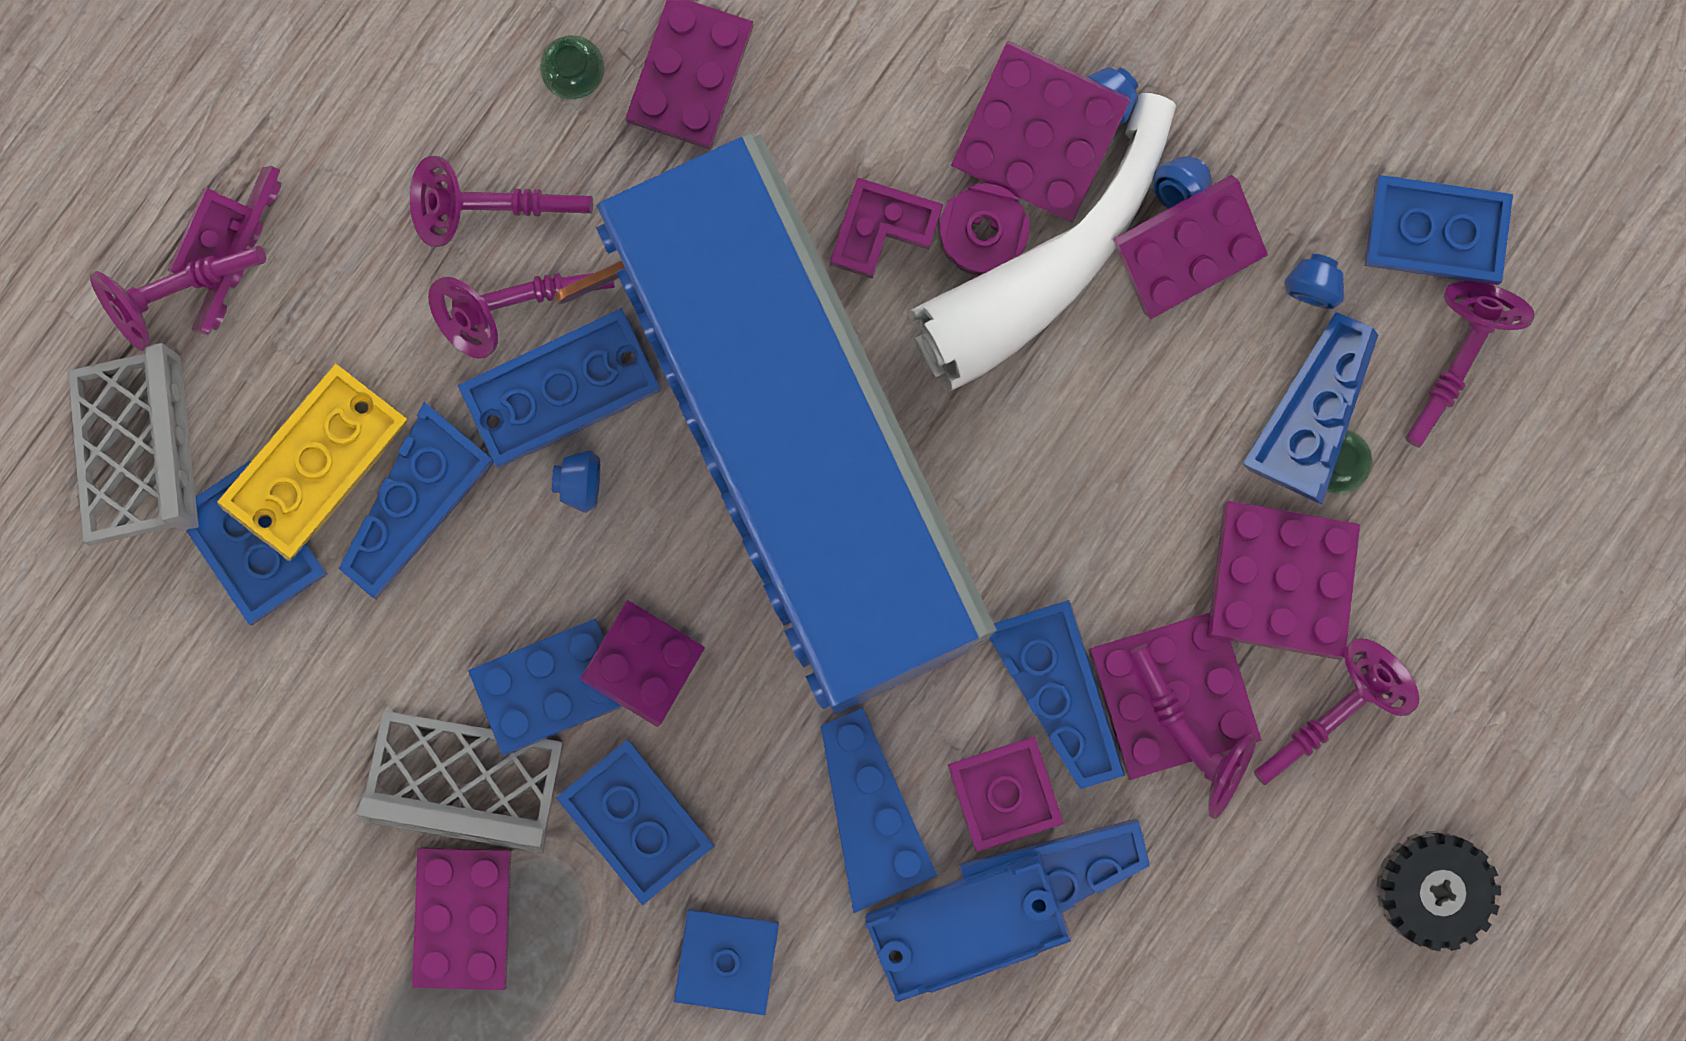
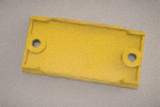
M335 363L217 503L224 512L236 519L287 561H292L307 541L319 531L382 456L388 445L407 424V418ZM358 403L367 404V412L358 413L355 410ZM263 516H268L272 519V523L269 527L264 528L258 524L259 519Z

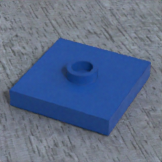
M688 909L674 1002L766 1015L779 922Z

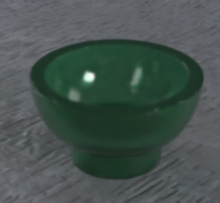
M566 35L555 39L546 47L540 61V74L545 86L553 94L565 99H579L591 94L601 83L604 75V60L599 49L590 40L577 35Z
M1347 430L1327 489L1328 492L1335 494L1352 492L1361 487L1371 473L1373 458L1370 447L1360 435L1353 431Z

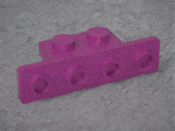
M266 166L261 169L246 206L213 190L203 188L167 271L176 273L186 269L187 264L192 261L205 259L208 256L224 257L246 250L247 246L252 248L258 241L263 229V223L259 222L265 205L270 207L274 203L280 191L281 182L277 181L280 169L273 166ZM244 270L225 275L218 283L203 286L209 290L192 326V331L208 335L211 328L215 330L219 328L227 311V305L223 304L229 287L236 288Z

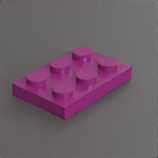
M666 0L625 117L626 122L711 150L754 27L753 21L690 0Z
M1233 175L1224 178L1202 192L1191 196L1113 239L1142 310L1150 319L1268 256L1240 182Z
M417 848L412 988L507 989L512 850Z

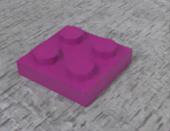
M627 600L579 680L658 727L665 719L705 647Z
M1035 736L947 764L975 852L1064 824Z

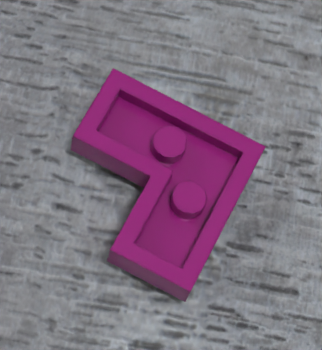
M857 177L830 265L873 279L886 237L929 250L943 204Z

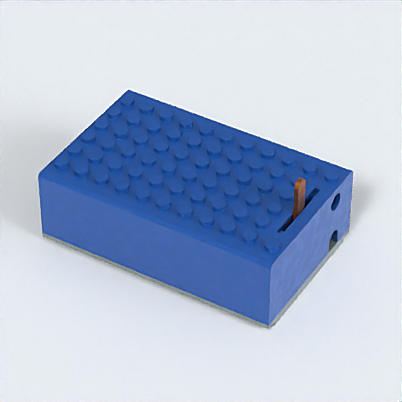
M748 133L597 204L599 213L604 221L603 224L596 227L607 253L610 254L617 250L622 261L558 290L555 293L556 299L559 304L566 303L620 279L638 315L637 317L647 339L658 358L668 384L679 402V407L690 431L701 449L700 452L711 476L722 494L721 497L742 536V542L765 584L763 587L783 626L789 623L793 625V627L784 632L796 658L803 668L811 664L814 673L805 677L821 708L825 709L830 706L835 715L984 645L997 630L762 135L753 137L752 133Z

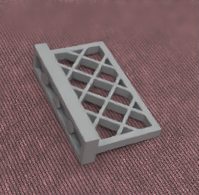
M163 343L147 346L143 354L69 370L83 543L91 546L173 527L181 531L197 528L198 517L181 356ZM145 367L146 381L135 395L121 386L132 370ZM115 374L112 379L108 377V375ZM101 377L108 382V385L94 404H91L85 399L83 381ZM117 390L129 397L131 401L115 421L102 411ZM143 407L149 412L150 424L138 438L125 427L139 408ZM98 416L111 424L112 427L96 447L89 442L88 430ZM123 433L136 443L119 464L106 453L120 434ZM147 450L153 455L154 467L144 481H142L129 470L142 452ZM104 459L115 467L116 470L100 490L93 485L92 473L101 460ZM127 476L140 486L125 507H123L110 496L124 477ZM155 483L157 491L152 488L155 485ZM150 493L158 499L159 517L142 521L134 515V512L147 494ZM107 502L120 511V514L109 528L97 531L96 516ZM129 519H131L133 522H135V523L126 524Z
M383 711L364 798L361 797L357 816L364 823L543 854L547 838L546 830L564 744L560 741L544 739L515 753L508 754L509 757L486 771L473 751L488 741L497 742L491 729ZM392 724L411 727L419 741L396 755L388 744ZM419 729L431 730L433 732L423 737ZM444 733L454 734L464 746V749L441 763L429 746V743ZM463 736L477 738V740L468 745ZM425 747L437 767L414 782L401 762ZM532 749L551 751L548 769L531 779L518 759ZM387 750L392 759L383 764ZM467 755H470L482 775L459 790L446 769ZM514 762L527 783L504 797L491 777ZM397 765L410 785L394 796L377 793L380 776ZM442 773L455 793L439 804L428 802L419 788ZM546 779L542 795L536 785ZM487 781L500 801L486 811L473 810L464 795ZM531 788L541 801L537 821L518 818L509 803ZM415 791L420 800L405 797ZM460 799L465 808L450 805ZM505 807L510 816L495 813Z

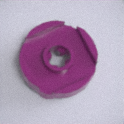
M977 184L969 187L968 190L960 192L957 196L955 195L945 206L939 226V237L945 256L961 270L974 275H982L1023 254L1030 234L1028 216L1025 214L1018 199L1009 190L993 184ZM982 219L991 220V228L997 230V235L995 237L988 236L986 241L978 240V234L971 230L972 225H980Z

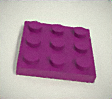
M1008 40L951 166L986 183L1001 186L1012 192L1014 196L1073 223L1131 98Z
M1227 501L1223 506L1207 637L1338 660L1343 659L1347 646L1360 524Z
M1210 612L1089 649L1129 780L1193 761L1166 724L1161 725L1158 719L1160 716H1156L1154 712L1157 706L1152 707L1149 702L1152 696L1130 653L1132 649L1142 644H1147L1168 689H1174L1176 693L1174 698L1179 699L1181 703L1179 707H1182L1185 711L1182 717L1211 755L1231 750L1241 739L1249 734L1256 736V742L1262 741L1231 641L1207 637Z

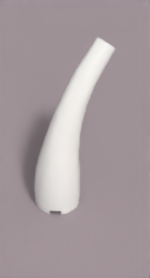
M1138 94L1137 102L1125 135L1130 138V142L1123 160L1101 199L1077 226L909 310L908 316L911 323L920 320L924 334L915 339L928 366L935 377L944 373L948 376V381L944 383L947 391H952L984 375L1017 352L1069 306L1099 272L1116 249L1113 239L1128 230L1151 185L1175 113L1176 104L1173 101L1157 94Z

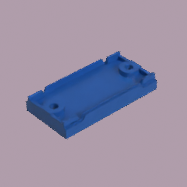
M622 308L458 385L497 468L548 447L661 391ZM627 352L635 356L631 364H625L622 361V356ZM491 416L499 417L500 423L495 428L488 426L487 422Z
M1039 852L868 912L865 915V925L873 940L881 965L894 994V999L898 1002L926 992L933 993L1035 957L1045 950L1071 942L1072 938ZM1035 900H1043L1046 907L1041 911L1034 909L1033 902ZM897 950L901 952L903 958L900 961H894L890 958V952Z

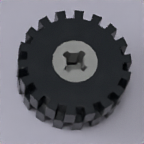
M1426 831L1425 835L1414 834L1407 837L1408 842L1403 845L1397 843L1391 849L1394 852L1390 859L1384 858L1381 867L1385 868L1383 876L1377 877V886L1381 888V895L1377 896L1379 906L1386 913L1384 917L1388 923L1404 938L1420 947L1424 946L1434 951H1441V948H1447L1450 951L1461 949V943L1466 942L1471 945L1479 940L1476 934L1480 930L1484 932L1489 930L1492 924L1488 922L1491 913L1497 915L1500 907L1495 904V896H1501V885L1495 883L1494 877L1498 876L1495 866L1488 863L1487 859L1489 857L1482 850L1473 846V843L1446 832L1444 834L1437 831Z

